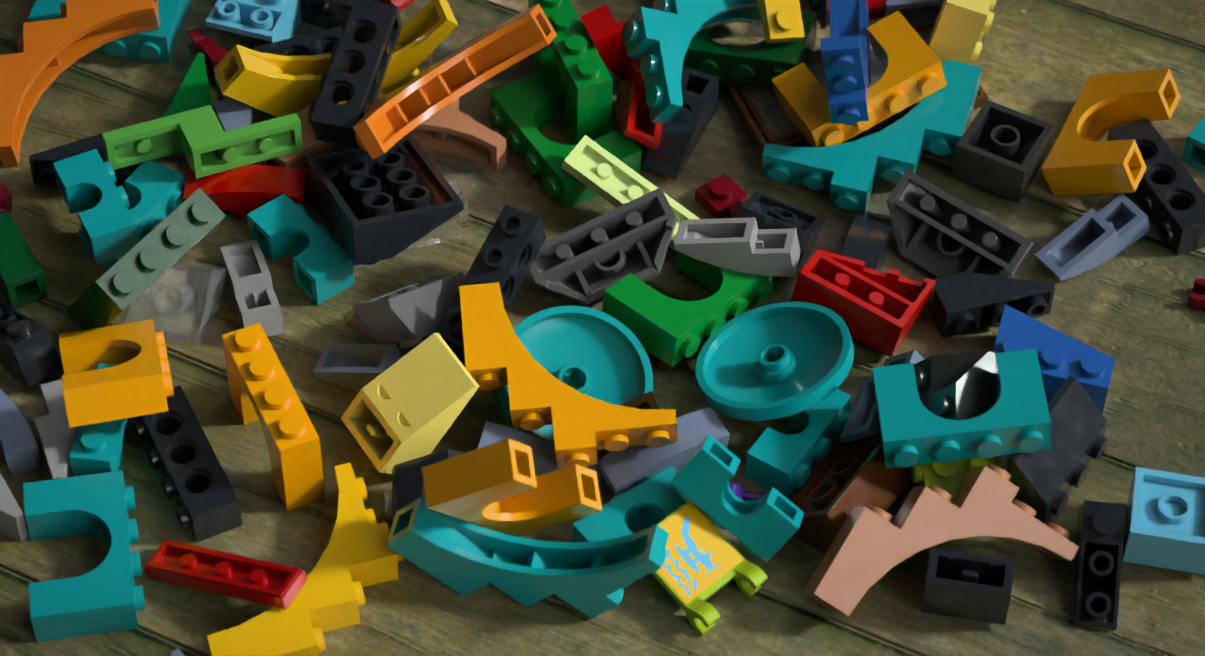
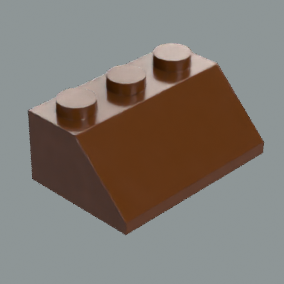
M881 435L858 439L845 444L843 442L837 443L809 477L804 486L791 499V502L804 512L799 529L792 536L826 554L853 507L868 508L872 504L887 512V509L894 500L907 491L908 483L912 479L911 467L885 468Z

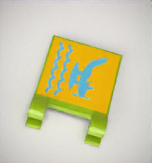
M686 502L657 524L667 531L669 536L665 549V562L658 571L652 574L683 608L691 626L700 636L714 627V622L720 618L718 611L705 600L733 578H735L741 592L748 598L762 588L761 585L767 581L768 577L764 571L757 565L745 560L695 503Z

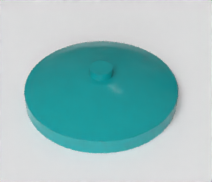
M807 302L769 304L752 309L733 318L721 326L706 341L697 358L696 378L706 402L713 409L726 416L750 421L783 418L816 405L840 386L852 367L854 346L844 320L826 307Z
M583 306L552 307L527 317L514 328V332L540 365L555 378L582 394L610 404L622 405L651 391L653 393L652 368L641 342L623 323L604 312ZM499 386V388L494 390L495 400L503 419L509 427H512L508 386ZM544 425L537 430L516 428L554 441L553 425Z

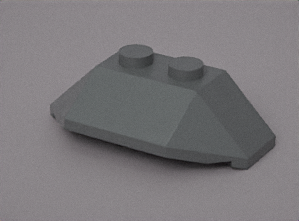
M906 169L886 200L900 255L937 278L965 271L1012 277L1033 245L1030 240Z
M660 187L545 241L529 270L538 287L591 307L602 302L605 290L629 273L643 282L660 274L677 219Z
M463 272L429 277L353 305L352 310L343 318L346 327L383 344L399 342L400 348L419 345L423 340L435 333L459 286L464 280Z

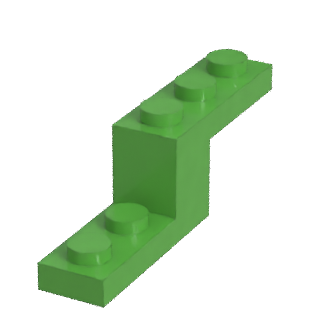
M211 105L102 133L106 162L110 161L113 170L183 152L196 179L303 150L301 121L296 113L223 131Z

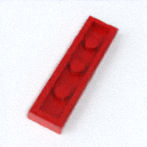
M166 539L143 567L146 577L149 579L282 609H287L307 581L304 569Z

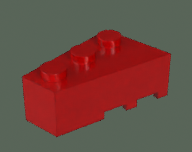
M817 249L800 271L790 302L813 303L832 310L844 320L852 337L892 357L924 313L936 281L924 278L923 283L900 277L901 271L889 268L887 273L864 267V261Z

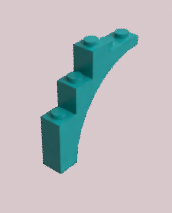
M656 0L654 2V9L640 7L622 26V37L625 41L627 57L640 59V71L643 75L646 91V104L649 108L652 123L664 125L683 107L681 89L683 60L693 36L699 31L718 24L735 22L761 24L762 19L756 0Z
M946 59L942 68L947 86L923 98L918 105L900 120L877 133L858 140L825 147H789L766 143L762 153V176L769 177L777 182L804 185L812 190L830 191L829 204L847 211H859V209L866 211L876 177L884 178L892 183H898L906 169L916 174L923 150L931 151L940 156H955L956 145L968 128L979 90L982 67Z
M421 497L396 512L386 546L462 596L491 583L528 608L555 594L592 619L608 610H613L619 605L624 595L623 587H628L634 581L650 573H655L662 567L666 559L665 549L669 533L656 524L635 534L605 541L578 543L540 541L508 535L428 509L425 499Z

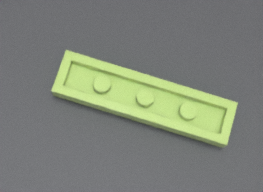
M586 135L566 157L561 166L616 208L658 189ZM665 194L677 219L669 247L675 250L674 242L680 221L700 218Z

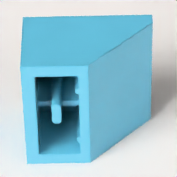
M218 0L205 21L206 27L270 42L293 38L302 22L300 0Z

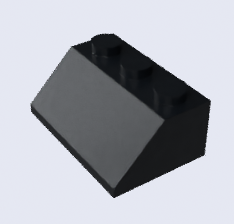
M1070 375L1047 404L1051 420V450L1011 454L1007 462L1006 472L1011 475L1009 481L1019 487L1012 503L1014 500H1018L1027 504L1037 512L1034 517L1045 525L1052 515L1058 517L1062 513L1069 499L1068 492L1073 486L1075 488L1081 486L1089 470L1087 465L1092 458L1098 461L1108 444V439L1104 437L1107 419L1078 380Z

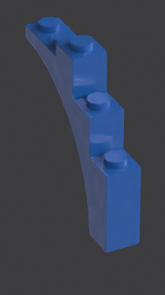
M830 0V38H820L828 91L831 124L852 125L859 121H869L868 88L869 83H871L870 40L867 27H869L867 0Z

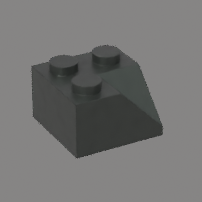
M986 100L956 145L951 176L1019 203L1036 176L1053 134L1054 125Z
M993 352L932 355L914 364L920 401L926 409L939 417L950 420L972 419L986 413L996 404L995 353Z

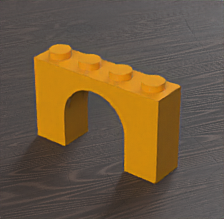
M899 11L867 27L873 52L887 68L884 75L868 88L869 121H859L852 125L831 124L828 91L818 82L804 63L771 79L779 104L812 147L841 144L947 86L940 59Z
M1170 68L1089 75L1042 166L1043 178L1048 182L1054 197L1136 191L1147 167L1135 139L1096 141L1107 133L1109 129L1148 118L1149 121L1170 120L1181 98Z
M153 319L59 334V347L64 375H61L62 390L69 428L168 411L166 397L174 396L164 332H155ZM99 363L116 365L108 368L97 369Z
M260 322L222 335L230 397L244 425L259 420L270 456L273 484L287 512L324 499L325 488L319 436Z
M505 439L422 467L424 480L422 493L428 509L512 536L523 537L602 511L596 471L573 464L535 476L531 447L511 439Z

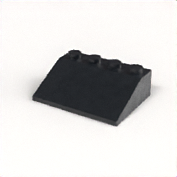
M413 135L404 136L385 154L373 160L368 151H364L359 145L306 155L308 195L355 266L361 264L373 265L380 260L393 258L464 210L462 200Z

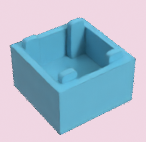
M1141 467L1135 468L1128 495L1123 562L1205 575V478Z

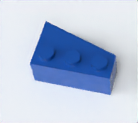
M1005 304L993 353L1036 348L1047 404L1070 375L1078 380L1103 414L1115 359ZM996 382V395H999Z

